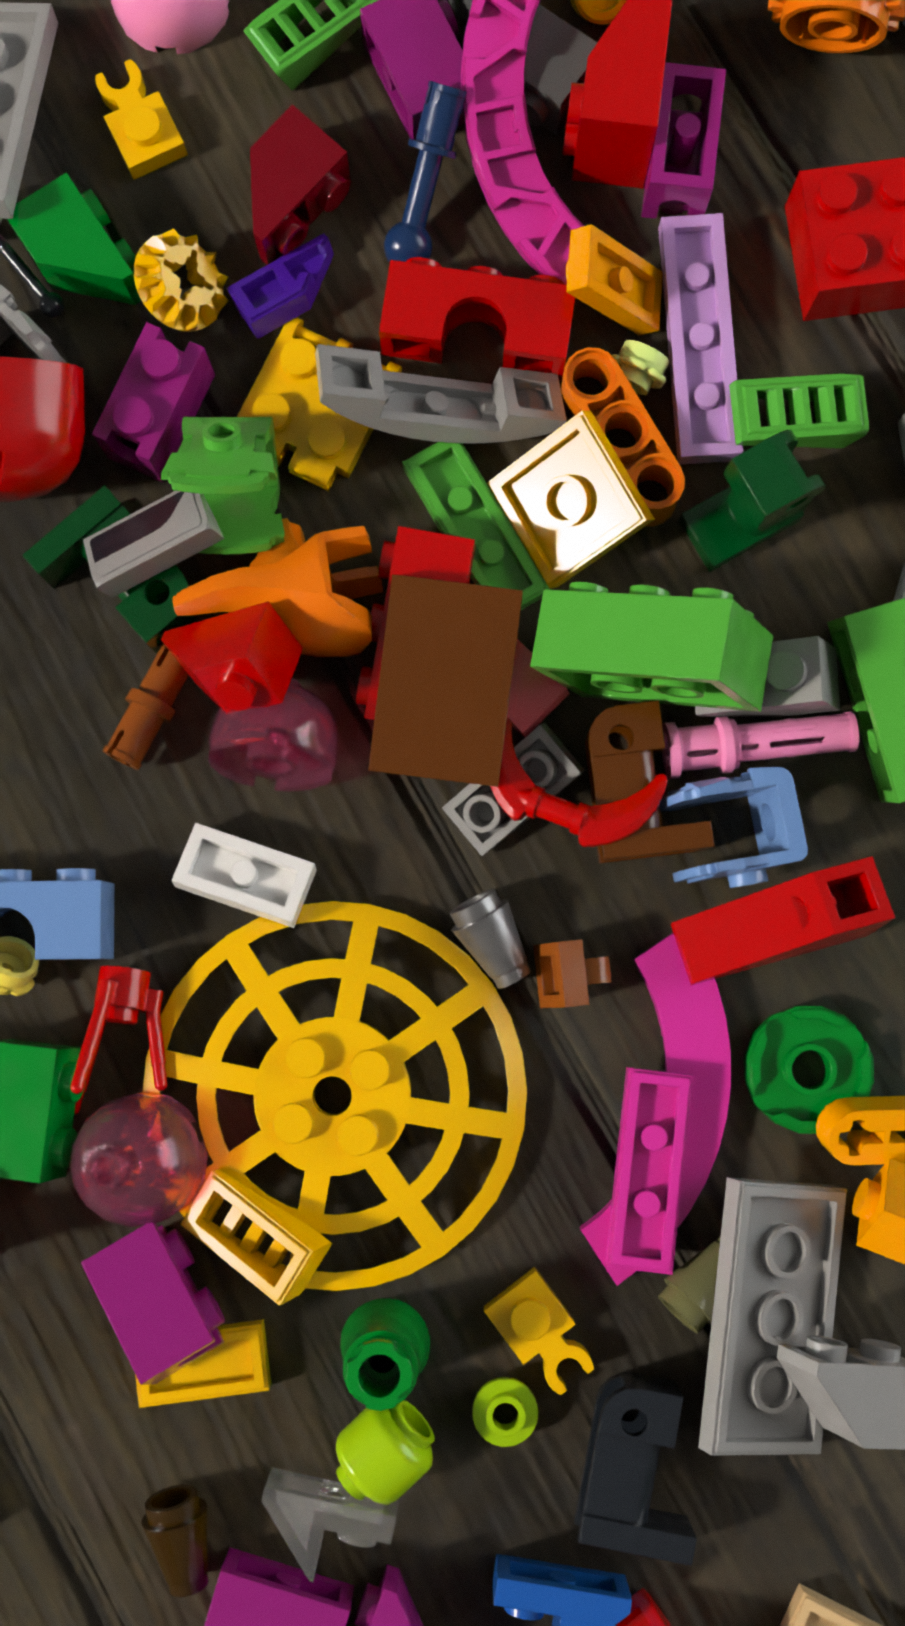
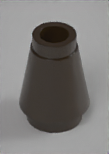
M181 1484L161 1489L146 1500V1514L142 1518L141 1525L165 1581L168 1583L170 1594L174 1597L191 1596L202 1591L209 1583L207 1574V1503L204 1499L198 1497L197 1489L192 1485Z

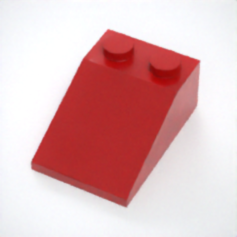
M626 0L589 54L584 83H571L563 155L574 156L572 181L644 188L658 129L672 0Z

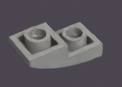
M546 723L540 724L514 747L516 757L535 785L545 788L546 793L557 796L586 771ZM469 783L442 807L444 812L481 856L488 853L530 818L525 816L521 821L512 820L497 803L491 787Z

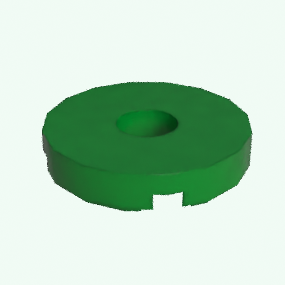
M790 1006L769 1015L752 1033L743 1056L744 1082L754 1105L771 1122L799 1134H816L818 1116L826 1105L836 1099L845 1097H869L874 1084V1057L868 1043L864 1041L862 1034L845 1015L823 1006ZM812 1050L822 1058L825 1065V1073L818 1084L812 1087H802L793 1077L792 1065L799 1054Z

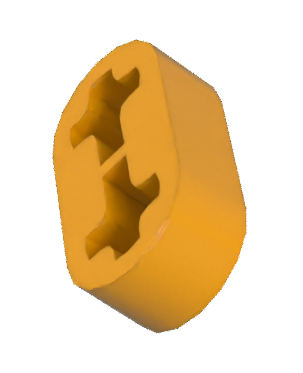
M905 1096L840 1098L826 1105L819 1114L816 1123V1135L821 1144L841 1163L848 1165L885 1164L890 1158L905 1164V1139L895 1132L905 1131ZM853 1121H856L864 1130L850 1131ZM849 1131L847 1141H843L839 1137L840 1133Z

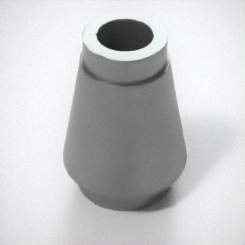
M495 889L486 890L466 900L449 913L455 923L451 931L488 976L494 980L498 989L516 983L531 972L508 900H500Z

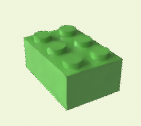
M572 582L569 585L568 591L546 589L543 591L530 667L581 697L637 702L659 700L660 704L761 712L773 635L754 618L752 612L742 608L733 599V594L724 590L696 588L693 589L692 597L669 596V591L656 586L632 585L630 586L629 594L608 593L607 588L594 583Z

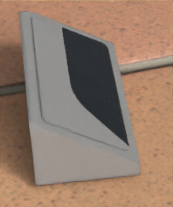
M174 491L83 539L91 576L97 590L113 598L225 538L204 494Z

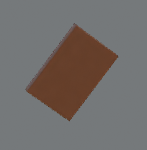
M392 574L368 771L498 787L523 590Z

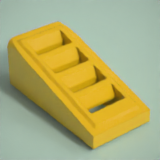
M219 1169L211 1172L181 1223L185 1229L279 1306L299 1296L304 1291L332 1245L328 1239L314 1228L269 1202ZM225 1199L233 1206L219 1227L211 1221ZM245 1217H248L253 1222L244 1238L240 1240L234 1235ZM268 1233L274 1238V1241L264 1255L258 1251V1248ZM290 1251L294 1256L287 1268L280 1264L287 1252Z

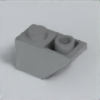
M819 636L772 642L761 712L695 706L696 715L699 717H785L840 711L836 648Z
M815 1335L807 1336L806 1345L778 1344L776 1358L823 1428L864 1449L905 1450V1358L901 1357L900 1346L882 1340L861 1339L860 1348H848V1344L843 1341Z

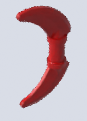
M507 717L498 787H490L497 803L512 820L521 821L525 816L532 819L539 817L568 828L570 833L578 836L581 846L596 847L622 840L638 831L648 822L659 808L666 791L668 779L666 775L658 774L642 790L626 799L594 806L582 802L578 805L546 793L545 788L534 784L518 761L512 743V721Z

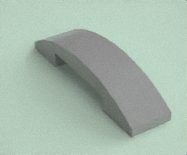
M318 344L315 351L320 403L354 422L389 434L433 442L495 443L550 434L567 422L558 374L500 367L493 383L489 384L382 371L381 356L378 351Z

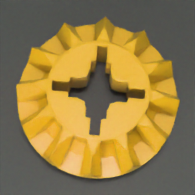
M175 229L160 235H153L147 240L136 255L133 272L137 292L148 311L166 326L185 332L201 330L217 320L220 310L229 301L223 294V286L228 276L219 273L214 263L217 252H206L200 247L197 235L184 237L179 235ZM185 264L186 270H188L187 280L195 286L186 291L180 298L182 291L179 288L180 278L174 272Z

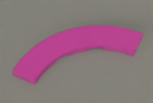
M473 0L464 35L461 62V90L467 92L462 115L466 142L475 175L487 204L501 229L522 258L539 275L556 277L567 285L566 264L569 260L570 232L584 225L572 214L557 194L555 188L551 187L542 170L535 152L536 148L528 121L524 94V66L527 45L540 0Z
M671 933L632 959L642 976L654 1003L664 1043L665 1071L694 1076L678 1219L679 1227L705 1186L720 1148L727 1120L731 1090V1049L726 1015L716 980L713 979L695 985L690 984L674 934ZM611 1199L597 1214L579 1228L618 1286L637 1270L607 1267L605 1264Z

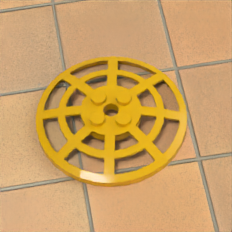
M329 901L303 904L296 924L327 920L352 921L353 925L345 959L329 958L305 961L280 969L268 976L249 943L268 933L289 926L259 917L226 935L201 956L175 987L161 1013L167 1077L198 1084L196 1099L199 1126L207 1152L213 1163L185 1183H182L173 1166L163 1133L160 1091L154 1086L150 1049H148L145 1060L142 1103L145 1135L156 1172L174 1206L184 1218L211 1172L217 1169L308 1224L320 1234L336 1235L361 1232L386 1224L400 1217L421 1248L401 1259L370 1269L336 1273L315 1271L306 1286L307 1289L341 1291L374 1287L411 1275L443 1257L475 1229L498 1199L514 1167L525 1126L527 1085L523 1052L512 1018L493 983L467 953L439 931L406 914L371 904ZM378 927L400 932L429 947L454 967L468 983V986L437 1007L426 994L407 979L383 967L371 964ZM227 959L246 992L235 1000L219 1020L206 1045L203 1057L167 1050L172 1031L188 1000L207 976ZM341 978L334 1017L317 1018L300 1024L279 993L287 987L309 980ZM367 983L397 996L412 1008L421 1019L390 1040L376 1028L360 1021ZM483 1006L494 1024L504 1055L508 1086L507 1112L468 1107L470 1093L467 1067L459 1041L452 1028ZM258 1008L278 1040L266 1053L259 1069L223 1062L224 1053L234 1033L247 1016ZM435 1040L441 1049L448 1072L449 1103L411 1097V1083L405 1061ZM330 1076L339 1077L349 1085L352 1099L345 1111L338 1114H330L323 1111L317 1105L315 1089L323 1078ZM217 1088L254 1095V1109L260 1131L231 1151H229L218 1121ZM405 1124L444 1130L442 1140L431 1161L420 1175L409 1184L387 1153L399 1139ZM464 1133L502 1139L496 1161L481 1191L460 1218L443 1232L421 1200L431 1193L448 1171L461 1145ZM274 1152L289 1164L305 1171L298 1209L290 1207L266 1194L246 1176L245 1172ZM366 1169L387 1199L379 1205L358 1212L324 1214L331 1176L347 1175ZM292 1253L290 1254L289 1263L294 1256Z

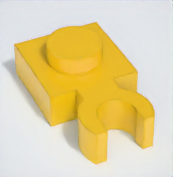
M129 59L124 64L130 81L124 88L114 89L110 87L102 72L95 75V81L104 104L114 111L103 117L133 180L187 156L188 153L159 91L145 97L146 87L140 69L134 61Z
M535 1267L484 1305V1312L523 1365L538 1353L543 1358V1371L546 1382L557 1394L562 1395L567 1391L565 1382L556 1372L557 1366L562 1360L566 1358L577 1360L587 1374L594 1370L587 1349L579 1342L563 1337L565 1332L576 1325L575 1321Z

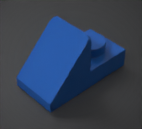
M496 1554L492 1578L494 1606L504 1607V1610L513 1617L524 1620H539L543 1618L544 1614L553 1615L552 1626H615L631 1612L632 1597L626 1575Z

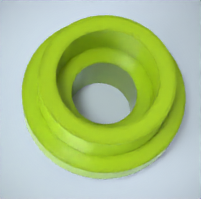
M499 1377L490 1380L480 1388L473 1402L472 1413L475 1427L479 1434L493 1445L500 1447L518 1445L525 1441L536 1427L538 1406L535 1396L526 1384L515 1378ZM502 1403H509L515 1406L518 1410V1415L513 1422L502 1424L493 1417L494 1409Z

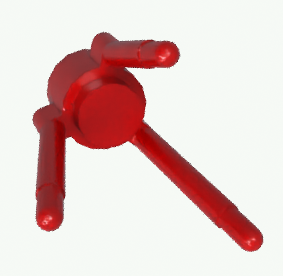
M100 966L94 1009L70 1085L72 1093L75 1094L81 1093L84 1089L81 1098L76 1102L74 1115L80 1111L107 1022L136 1025L139 1013H146L154 1086L158 1091H163L167 1088L166 1058L160 1015L163 991L149 989L150 972L122 966Z

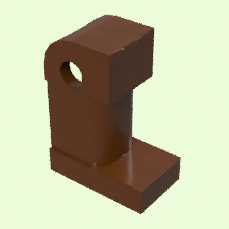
M659 700L617 705L605 709L595 718L585 737L584 747L592 806L626 799L642 790L656 777L654 757H657L665 749ZM619 734L623 736L627 742V749L618 750L610 744L609 735ZM659 805V808L650 820L635 833L612 844L597 846L599 864L706 851L714 847L711 821L663 826Z

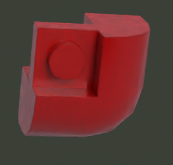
M0 356V502L34 499L47 495L67 482L80 462L85 436L83 368L58 361Z

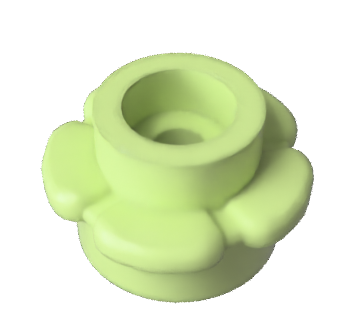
M626 340L619 355H612L637 394L647 395L650 388H662L666 382L664 373L669 365V360L655 348L639 341Z

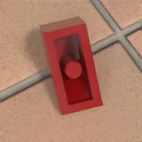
M269 601L165 631L161 638V641L194 682L228 716L283 703L303 650L301 644Z

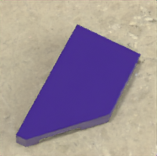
M325 233L226 288L234 306L257 339L312 308L334 256L331 244Z

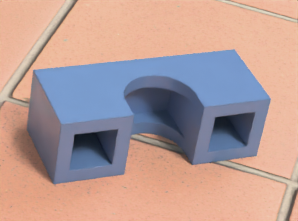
M0 869V917L8 912L17 910L30 921L35 934V960L114 959V883L96 880V869H56V881H32V870Z

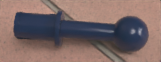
M429 80L416 139L409 138L408 145L418 148L419 153L402 222L395 224L388 231L384 240V252L389 263L390 260L406 262V260L413 257L430 259L432 240L425 227L443 156L456 159L457 152L452 149L467 94L466 91Z

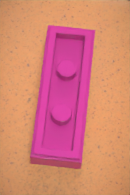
M626 1067L605 1256L607 1267L673 1275L693 1075Z

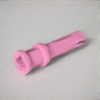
M852 711L843 712V714L796 719L788 718L738 725L734 719H729L726 716L716 717L713 724L678 728L675 722H667L662 724L665 749L661 753L664 770L668 779L680 778L682 771L718 768L720 773H732L734 769L740 767L741 762L841 751L856 752L859 745V727L856 716Z

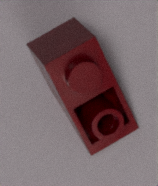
M293 104L250 147L253 234L260 260L268 265L277 260L282 254L285 256L287 253L300 247L307 236L308 227L323 211L331 212L336 209L344 200L350 188L351 177L347 151Z

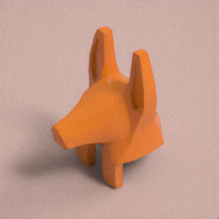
M288 518L282 519L285 532L284 542L272 547L268 551L258 552L249 567L237 568L212 575L173 596V607L177 616L233 612L269 601L303 647L301 654L315 657H350L361 653L372 641V615L367 608L354 602L352 599L383 592L381 578L378 577L379 568L377 566L356 568L333 574L329 567L330 564L372 553L370 537L365 526L324 531L315 534L305 541L300 525L290 522Z

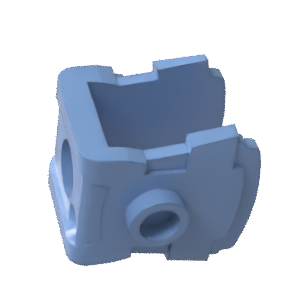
M783 767L749 768L747 772L741 773V777H719L685 783L686 786L668 792L667 797L663 798L660 803L661 812H670L703 804L747 797L759 851L757 856L721 861L675 872L672 874L674 883L687 881V884L722 877H728L730 889L768 881L766 870L801 861L808 854L792 774Z

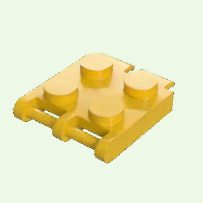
M296 317L284 324L237 417H273L278 467L283 462L288 450H290L294 454L288 465L289 473L328 491L337 474L347 478L350 477L374 429L354 422L320 403L315 358L316 349L314 346L317 347L318 344L353 348V343L343 338H340L336 343L303 327L304 321ZM390 361L387 366L382 364V371L401 373L402 366Z

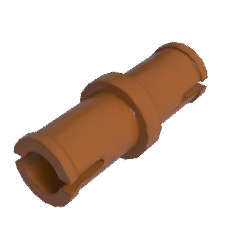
M163 642L160 644V649L139 688H131L125 700L130 704L109 743L102 750L106 755L135 770H140L141 763L163 722L171 723L176 713L172 706L189 676Z

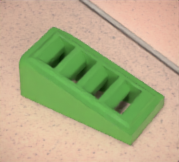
M279 0L256 17L243 31L277 76L293 91L361 27L359 9L378 0H356L347 9L340 0H324L336 16L327 23L324 22L315 10L323 0ZM304 18L307 19L315 30L306 38L297 28V25ZM287 35L295 46L284 52L278 43Z
M823 374L735 380L729 384L736 445L755 446L779 432L792 430L798 440L796 447L845 448L864 437L869 431L864 378L860 374ZM758 399H765L768 422L766 427H761ZM784 400H788L791 425L786 424ZM810 401H814L816 423H812Z

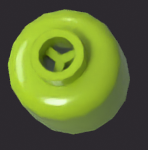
M405 1400L396 1404L394 1408L383 1411L365 1408L337 1437L336 1453L340 1466L336 1469V1473L340 1483L357 1500H363L365 1497H368L372 1501L383 1505L395 1502L432 1467L433 1452L430 1445L435 1442L433 1430L423 1415Z

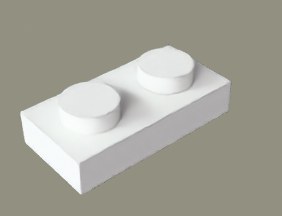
M195 823L171 881L176 888L294 928L317 869L315 863Z

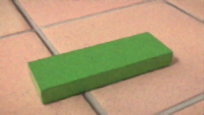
M437 442L402 462L404 472L441 534L475 539L476 549L470 577L471 584L523 590L521 610L542 599L544 589L550 590L463 443Z

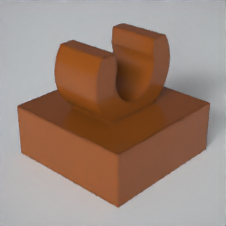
M582 939L533 945L540 1008L590 1005L587 985L612 982L609 956L584 959Z

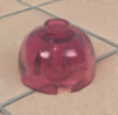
M292 678L281 704L269 707L251 706L247 710H230L227 713L220 708L215 715L210 731L208 762L220 775L243 785L254 787L255 778L259 776L276 779L275 791L290 792L315 789L327 785L332 780V773L335 771L338 758L337 725L329 707L313 692L301 687V684Z
M145 1091L113 1099L86 1118L74 1140L70 1162L74 1188L84 1204L107 1222L126 1227H138L148 1223L162 1222L189 1206L194 1201L205 1181L208 1159L205 1142H198L197 1133L191 1125L196 1120L189 1109L169 1095Z

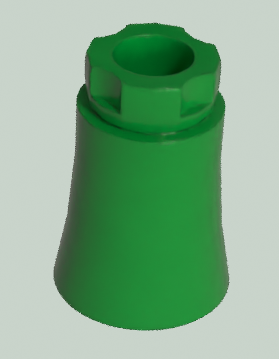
M380 1298L364 1303L347 1319L341 1334L340 1349L343 1359V1377L349 1393L364 1404L367 1409L378 1411L394 1408L396 1404L402 1402L411 1393L416 1384L417 1377L424 1369L430 1354L428 1328L421 1315L413 1307L400 1300ZM386 1355L393 1359L394 1362L389 1366L381 1367L372 1361L371 1356Z

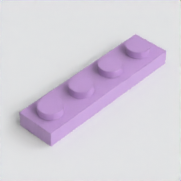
M723 213L661 217L658 231L661 268L663 272L662 280L677 461L679 465L731 461L732 458L743 453V446L736 445L729 388V384L737 380Z

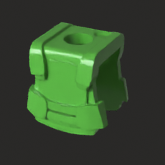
M183 417V442L178 452L171 453L162 470L161 480H168L175 491L204 494L225 539L199 553L222 555L268 551L272 547L284 542L285 532L281 513L274 514L280 497V480L273 417Z

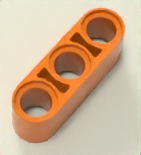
M592 347L576 351L569 357L564 367L561 383V394L566 416L570 420L582 410L591 411L604 434L609 430L618 428L627 430L634 436L636 441L634 446L628 448H618L612 444L611 446L637 490V485L646 480L656 481L666 489L668 498L659 502L649 501L641 495L655 519L646 526H656L664 523L672 516L684 491L685 476L681 466L612 355L600 348ZM583 377H592L603 385L604 391L596 395H586L575 387L574 382Z

